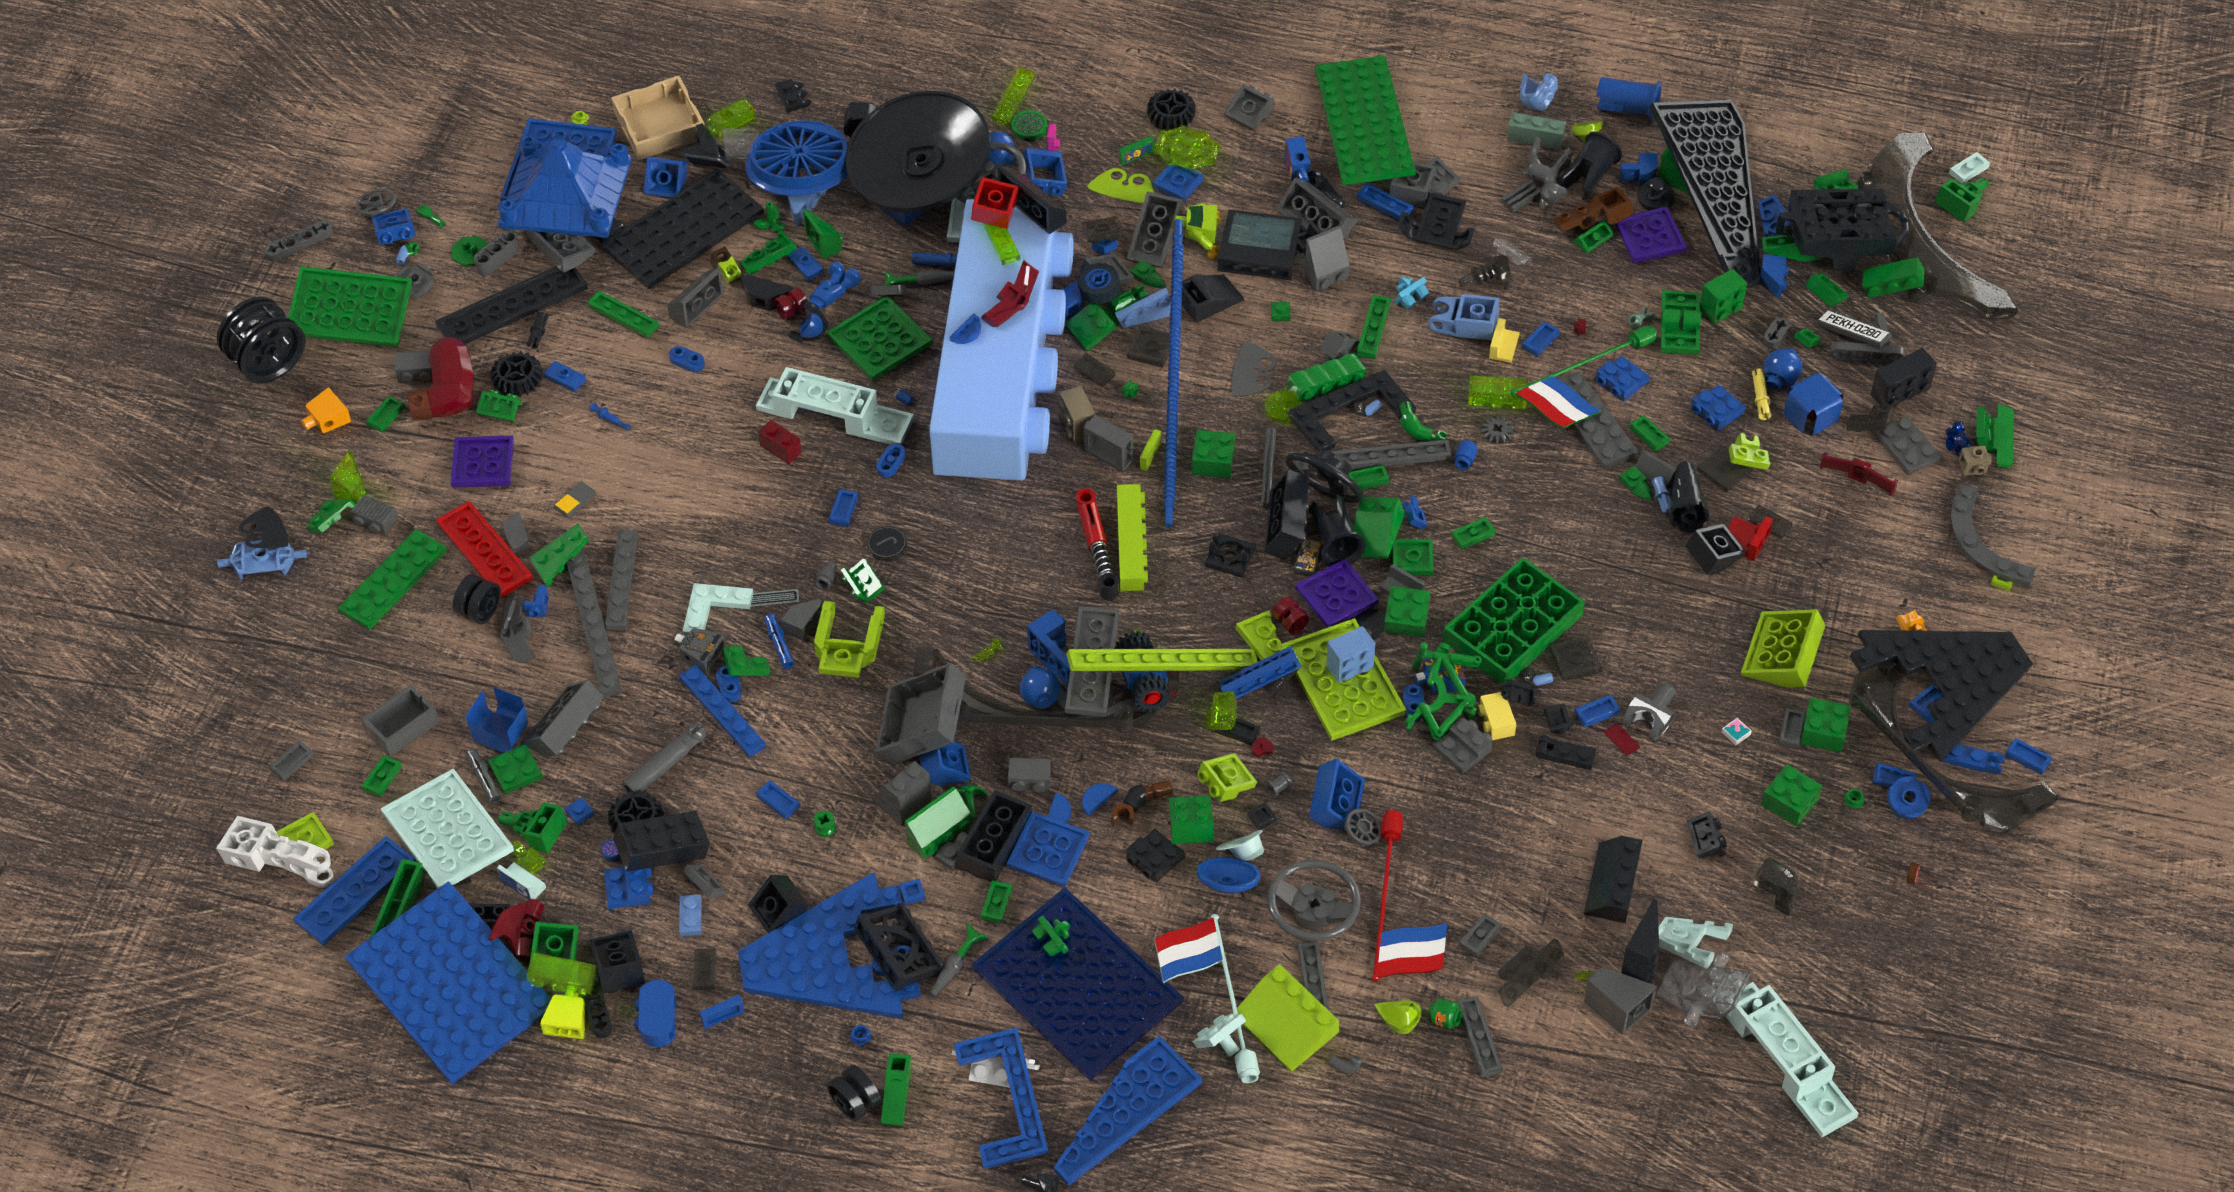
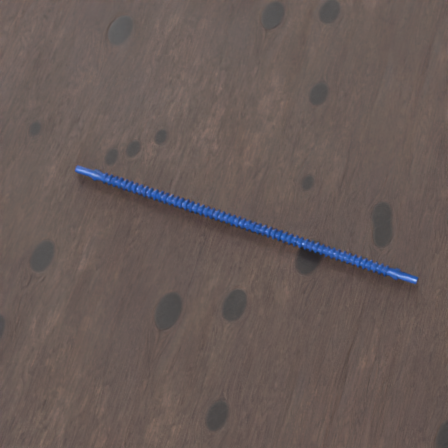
M1181 219L1175 220L1171 264L1170 349L1168 350L1167 433L1165 439L1166 466L1164 468L1166 471L1164 472L1165 495L1163 496L1165 499L1166 527L1173 525V511L1175 509L1173 500L1176 498L1177 404L1179 403L1178 376L1180 375L1181 289L1183 283L1182 253L1184 252L1182 244L1183 221Z

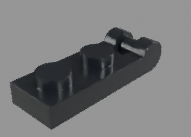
M1546 735L1539 737V747H1537L1535 752L1536 757L1592 770L1596 749L1554 740Z

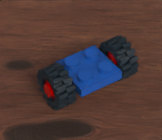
M1131 631L1130 635L1124 634L1125 637H1120L1115 646V649H1154L1149 635L1145 632L1141 634V631H1137L1136 634L1134 631ZM1121 671L1127 688L1132 689L1131 694L1139 710L1141 709L1145 712L1147 709L1148 712H1152V709L1157 711L1159 706L1163 708V703L1167 704L1169 702L1168 699L1171 696L1167 685L1168 677L1166 671Z

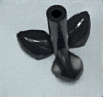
M1039 1173L1037 1174L1038 1180L1027 1176L1021 1178V1184L1043 1192H1057L1058 1176H1055L1053 1179L1049 1174Z

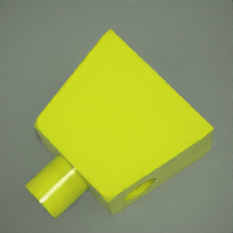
M568 987L565 996L554 995L540 1023L544 1035L584 1039L586 1007L584 999L578 997V989Z

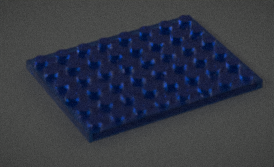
M1066 887L971 964V968L1089 1081L1094 1079L1184 1002V997L1168 982L1163 984L1162 977ZM1042 915L1053 928L1055 927L1053 924L1055 919H1058L1060 922L1067 921L1070 924V928L1067 931L1070 936L1067 939H1064L1062 935L1059 936L1069 949L1065 954L1060 951L1051 957L1043 947L1044 944L1052 939L1050 935L1039 941L1032 932L1040 924L1038 918Z

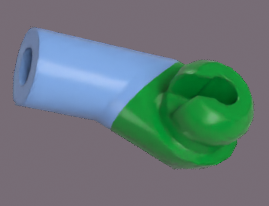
M416 242L403 245L395 262L398 265H404L407 257L418 252L419 245Z

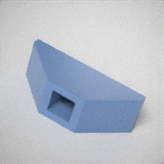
M826 190L810 195L787 196L789 210L795 226H799L804 221L803 210L811 211L812 208H815L817 201L821 196L825 195Z

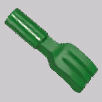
M423 204L419 209L415 210L417 214L430 219L440 228L445 226V221L432 214V209L427 205Z

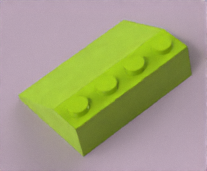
M1818 610L1761 612L1741 670V675L1785 688L1806 687L1826 626Z
M1280 964L1262 978L1237 1008L1238 1014H1242L1246 1020L1242 1025L1290 1072L1294 1071L1339 1033V1020Z

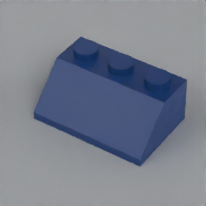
M1339 759L1319 765L1309 817L1322 827L1344 830L1346 817L1353 810L1360 809L1365 779Z

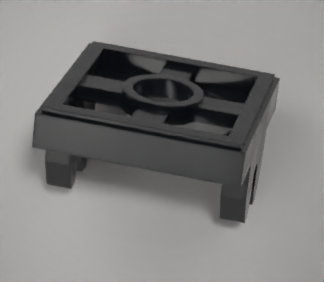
M1221 533L1218 536L1214 535L1213 542H1210L1209 555L1205 561V567L1242 578L1256 549V544ZM1225 544L1232 545L1231 549L1226 551L1218 549ZM1238 547L1244 550L1242 556H1239L1236 552ZM1233 553L1236 558L1234 560H1227L1225 555ZM1216 556L1222 557L1224 563H1220ZM1236 562H1239L1238 565L1230 566V564H1234V563H1236Z

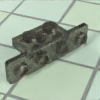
M1553 939L1541 951L1526 945L1497 971L1501 979L1507 980L1498 990L1504 1006L1509 1007L1564 956L1558 939Z

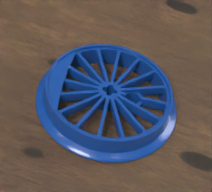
M801 120L782 123L769 128L755 139L746 159V173L756 186L774 194L802 196L819 193L836 186L848 176L846 152L849 143L839 130L822 122ZM794 138H800L799 146ZM808 164L816 170H818L820 173L812 175L808 168ZM821 164L829 165L831 167L827 169ZM782 168L777 175L772 174L773 172ZM804 168L807 176L798 177L800 170Z

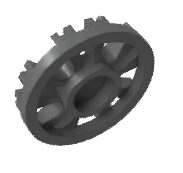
M1355 809L1346 817L1344 830L1347 831L1348 838L1351 841L1354 840L1356 845H1366L1369 847L1381 838L1382 824L1379 818L1371 811ZM1366 815L1370 816L1372 820L1366 819ZM1372 831L1378 832V835H1375Z

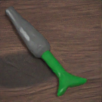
M924 270L912 276L895 277L888 271H885L887 280L884 286L918 283L921 286L953 280L955 272Z
M966 924L967 939L958 952L950 955L945 961L933 987L928 993L930 997L935 998L960 971L963 965V958L971 946L976 942L988 940L987 935L977 933L971 925Z

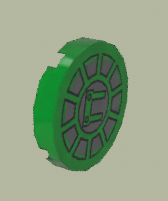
M1025 110L1019 112L1011 121L1013 134L1022 140L1024 138L1029 139V141L1039 139L1047 131V119L1038 111Z

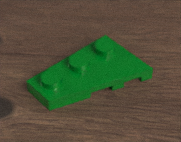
M781 230L777 233L778 237L775 240L769 239L765 242L763 249L753 251L740 261L741 268L748 275L754 274L760 268L775 263L777 259L790 255L792 251L797 249L795 243Z

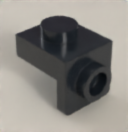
M1314 223L1309 224L1307 231L1299 234L1297 250L1300 254L1306 252V239L1321 233Z
M1565 703L1543 709L1551 733L1557 731L1559 735L1569 732V728L1574 725V722L1569 719Z

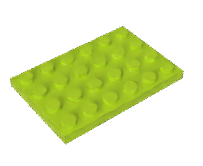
M1355 618L1281 644L1283 649L1292 646L1302 666L1293 672L1331 741L1403 716L1406 712L1404 704L1376 655L1374 656L1373 668L1340 683L1337 682L1326 666L1327 642L1359 628Z

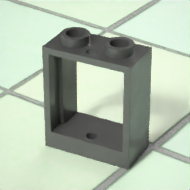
M1094 415L1091 420L1086 421L1083 427L1085 452L1123 472L1134 460L1133 435L1097 415Z

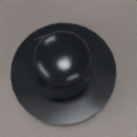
M1654 177L1639 187L1637 192L1638 202L1647 211L1664 207L1669 208L1674 202L1675 195L1673 189L1660 177Z

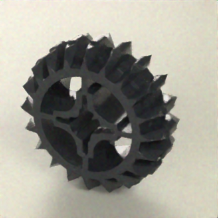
M1167 88L1166 91L1160 90L1159 93H1154V96L1150 97L1147 104V115L1150 123H1153L1154 127L1159 126L1160 130L1166 128L1167 132L1169 129L1175 131L1177 128L1182 130L1183 126L1188 127L1196 114V105L1193 102V98L1188 93H1183L1182 90L1176 91L1175 88L1174 90Z
M513 351L511 355L506 353L504 358L499 357V360L494 362V367H491L493 386L505 396L513 394L519 395L521 398L522 394L528 395L529 391L535 392V387H540V382L543 378V369L539 360L534 355L531 356L529 352L523 354L520 351L516 354Z
M640 790L637 794L631 791L630 795L626 796L623 794L622 799L616 798V804H611V810L608 811V825L611 832L615 833L618 823L635 821V814H637V820L664 816V810L660 801H657L655 796L650 797L648 792L642 795Z

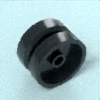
M474 573L469 574L461 581L455 592L452 606L453 611L464 618L469 617L471 621L480 625L485 624L494 615L499 605L501 588L490 580L485 581L484 578Z
M851 1064L842 1071V1078L834 1077L826 1084L830 1097L840 1111L850 1120L856 1122L866 1114V1109L871 1110L881 1102V1097L870 1078L859 1067Z

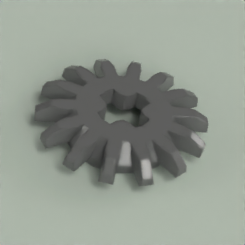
M1490 416V421L1485 419L1483 421L1485 424L1480 426L1484 428L1480 430V433H1486L1483 438L1488 437V442L1490 443L1492 440L1496 441V444L1499 441L1506 443L1505 439L1511 440L1510 435L1515 434L1512 431L1515 429V426L1511 425L1512 421L1505 422L1507 420L1506 417L1500 421L1499 416L1496 417V420ZM1494 426L1502 427L1501 432L1493 431Z

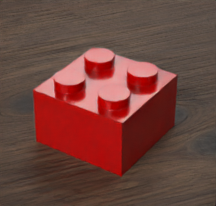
M982 177L972 205L971 220L1008 229L1016 206L1019 186Z

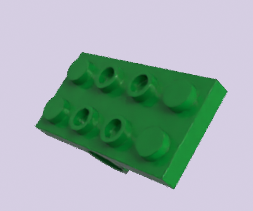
M1662 290L1660 353L1699 355L1700 292Z

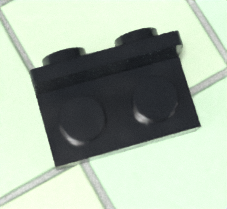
M1709 811L1687 820L1695 852L1699 859L1716 852H1720L1722 856L1727 855L1725 850L1727 842L1724 835L1720 833L1722 824L1718 817L1715 818Z

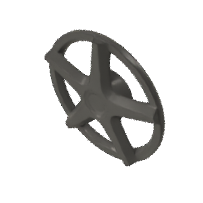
M387 189L373 190L362 195L357 200L355 208L361 216L386 213L394 205L396 196ZM381 192L390 193L392 196L382 199ZM376 193L375 195L370 196L367 200H362L366 196ZM390 202L386 207L382 205L384 203ZM358 204L368 205V207L362 211L359 209Z

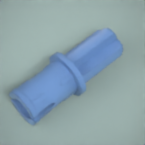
M1656 477L1652 480L1656 492L1655 499L1659 501L1662 513L1669 514L1671 493L1666 488L1664 478Z

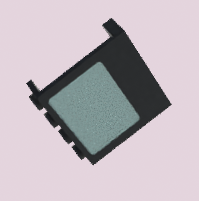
M1229 209L1218 256V271L1292 281L1294 258L1299 234L1302 233V218Z

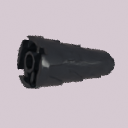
M1682 462L1676 468L1669 521L1674 528L1675 525L1678 526L1680 531L1693 532L1703 528L1705 521L1708 523L1709 509L1704 494L1701 492L1699 477L1694 465L1689 462Z

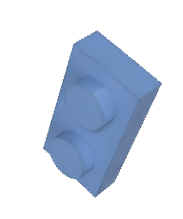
M701 895L680 896V936L701 935Z

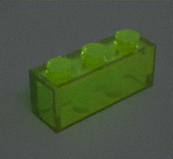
M1470 375L1468 405L1526 409L1527 402L1517 395L1512 396L1510 391L1511 389L1516 390L1527 385L1528 379Z
M532 952L526 978L528 982H531L530 985L535 987L548 985L552 986V989L555 991L564 992L565 989L573 990V994L586 996V993L592 994L597 966Z

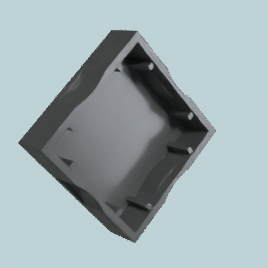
M948 663L929 670L922 675L910 677L889 685L884 707V719L880 727L875 753L892 765L952 744L954 742L966 675L953 664Z

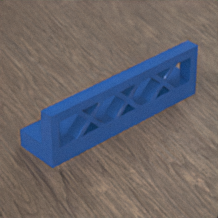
M1292 646L1218 682L1229 703L1302 666Z

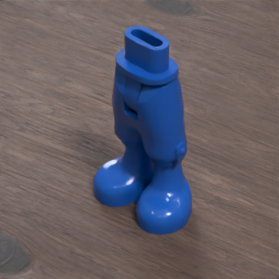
M833 262L829 267L831 278L824 280L809 297V302L816 304L819 310L826 308L843 296L847 289L853 288L860 283L861 275L859 271L855 268H850L845 273V268L840 262Z

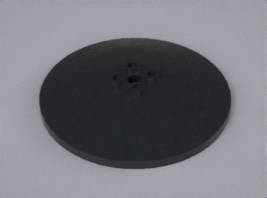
M919 91L901 95L877 107L858 125L847 147V173L858 194L876 207L903 213L926 211L954 200L975 183L988 162L991 150V136L982 113L971 102L958 95L942 91ZM921 158H926L925 161L918 162Z

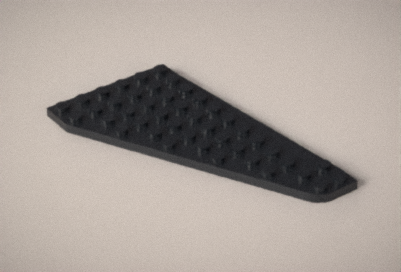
M1732 100L1652 103L1649 109L1661 130L1721 264V269L1724 273L1734 269L1747 282L1746 288H1752L1759 282L1761 274L1745 123Z

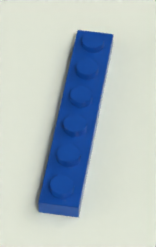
M696 665L679 674L681 682L749 758L766 748V743Z

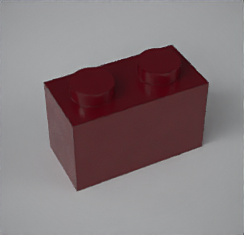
M770 420L758 431L760 446L788 465L802 453L800 438L773 420Z

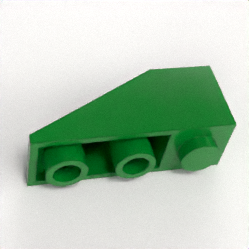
M889 1053L881 1124L903 1126L912 1074L911 1055Z

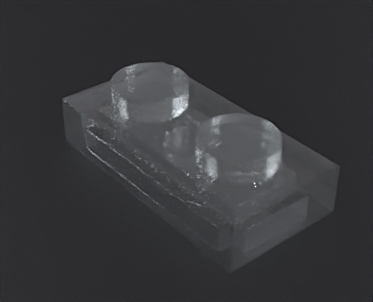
M1496 238L1493 242L1499 253L1505 256L1508 254L1512 257L1511 261L1518 265H1529L1532 260L1531 257L1504 239Z

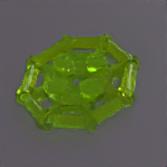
M1180 125L1179 128L1168 131H1160L1157 142L1153 145V151L1165 160V164L1168 166L1189 168V170L1205 165H1213L1216 162L1217 153L1221 150L1220 144L1208 135V131L1186 128L1185 125Z

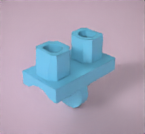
M1401 277L1398 279L1399 286L1396 289L1400 293H1398V298L1394 300V303L1396 305L1401 303L1408 310L1416 303L1412 295L1415 294L1420 301L1425 299L1429 295V291L1425 286L1427 280L1424 277L1413 283L1414 280L1412 278Z

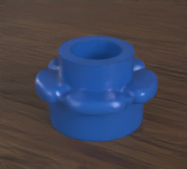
M857 1025L852 1030L850 1040L853 1043L855 1042L857 1046H863L865 1043L870 1042L872 1036L866 1026Z

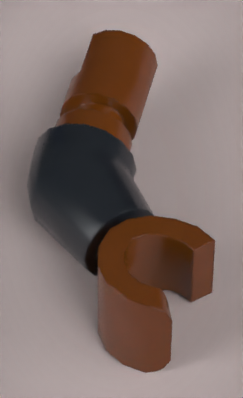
M1170 780L1153 783L1151 787L1139 784L1130 788L1123 803L1113 808L1111 825L1115 826L1117 824L1119 816H1125L1129 819L1128 824L1132 826L1135 817L1134 812L1142 804L1152 800V797L1156 799L1173 794Z

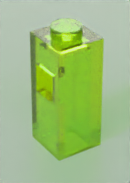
M743 97L708 117V129L712 135L715 134L721 140L755 121L754 107Z

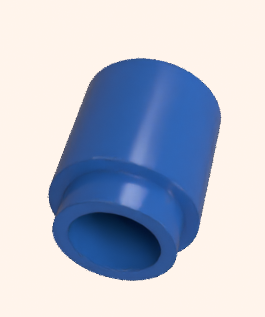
M1466 440L1459 443L1454 457L1457 468L1466 470L1472 466L1478 450L1474 442Z

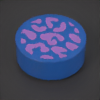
M613 839L607 840L602 844L601 851L606 860L615 861L620 858Z

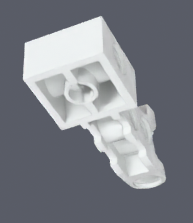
M237 816L216 848L225 864L258 872L261 871L264 864L280 867L304 877L309 884L318 888H327L334 881L333 871L329 868L331 860L328 851L305 841L297 840L296 842L289 840L288 837H279L273 825ZM317 857H324L325 861L320 864V862H317ZM321 873L329 875L325 880H319L317 876Z

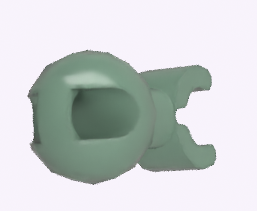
M1645 306L1640 314H1631L1628 317V325L1632 326V328H1639L1643 320L1650 321L1653 319L1654 312L1646 313L1647 306Z

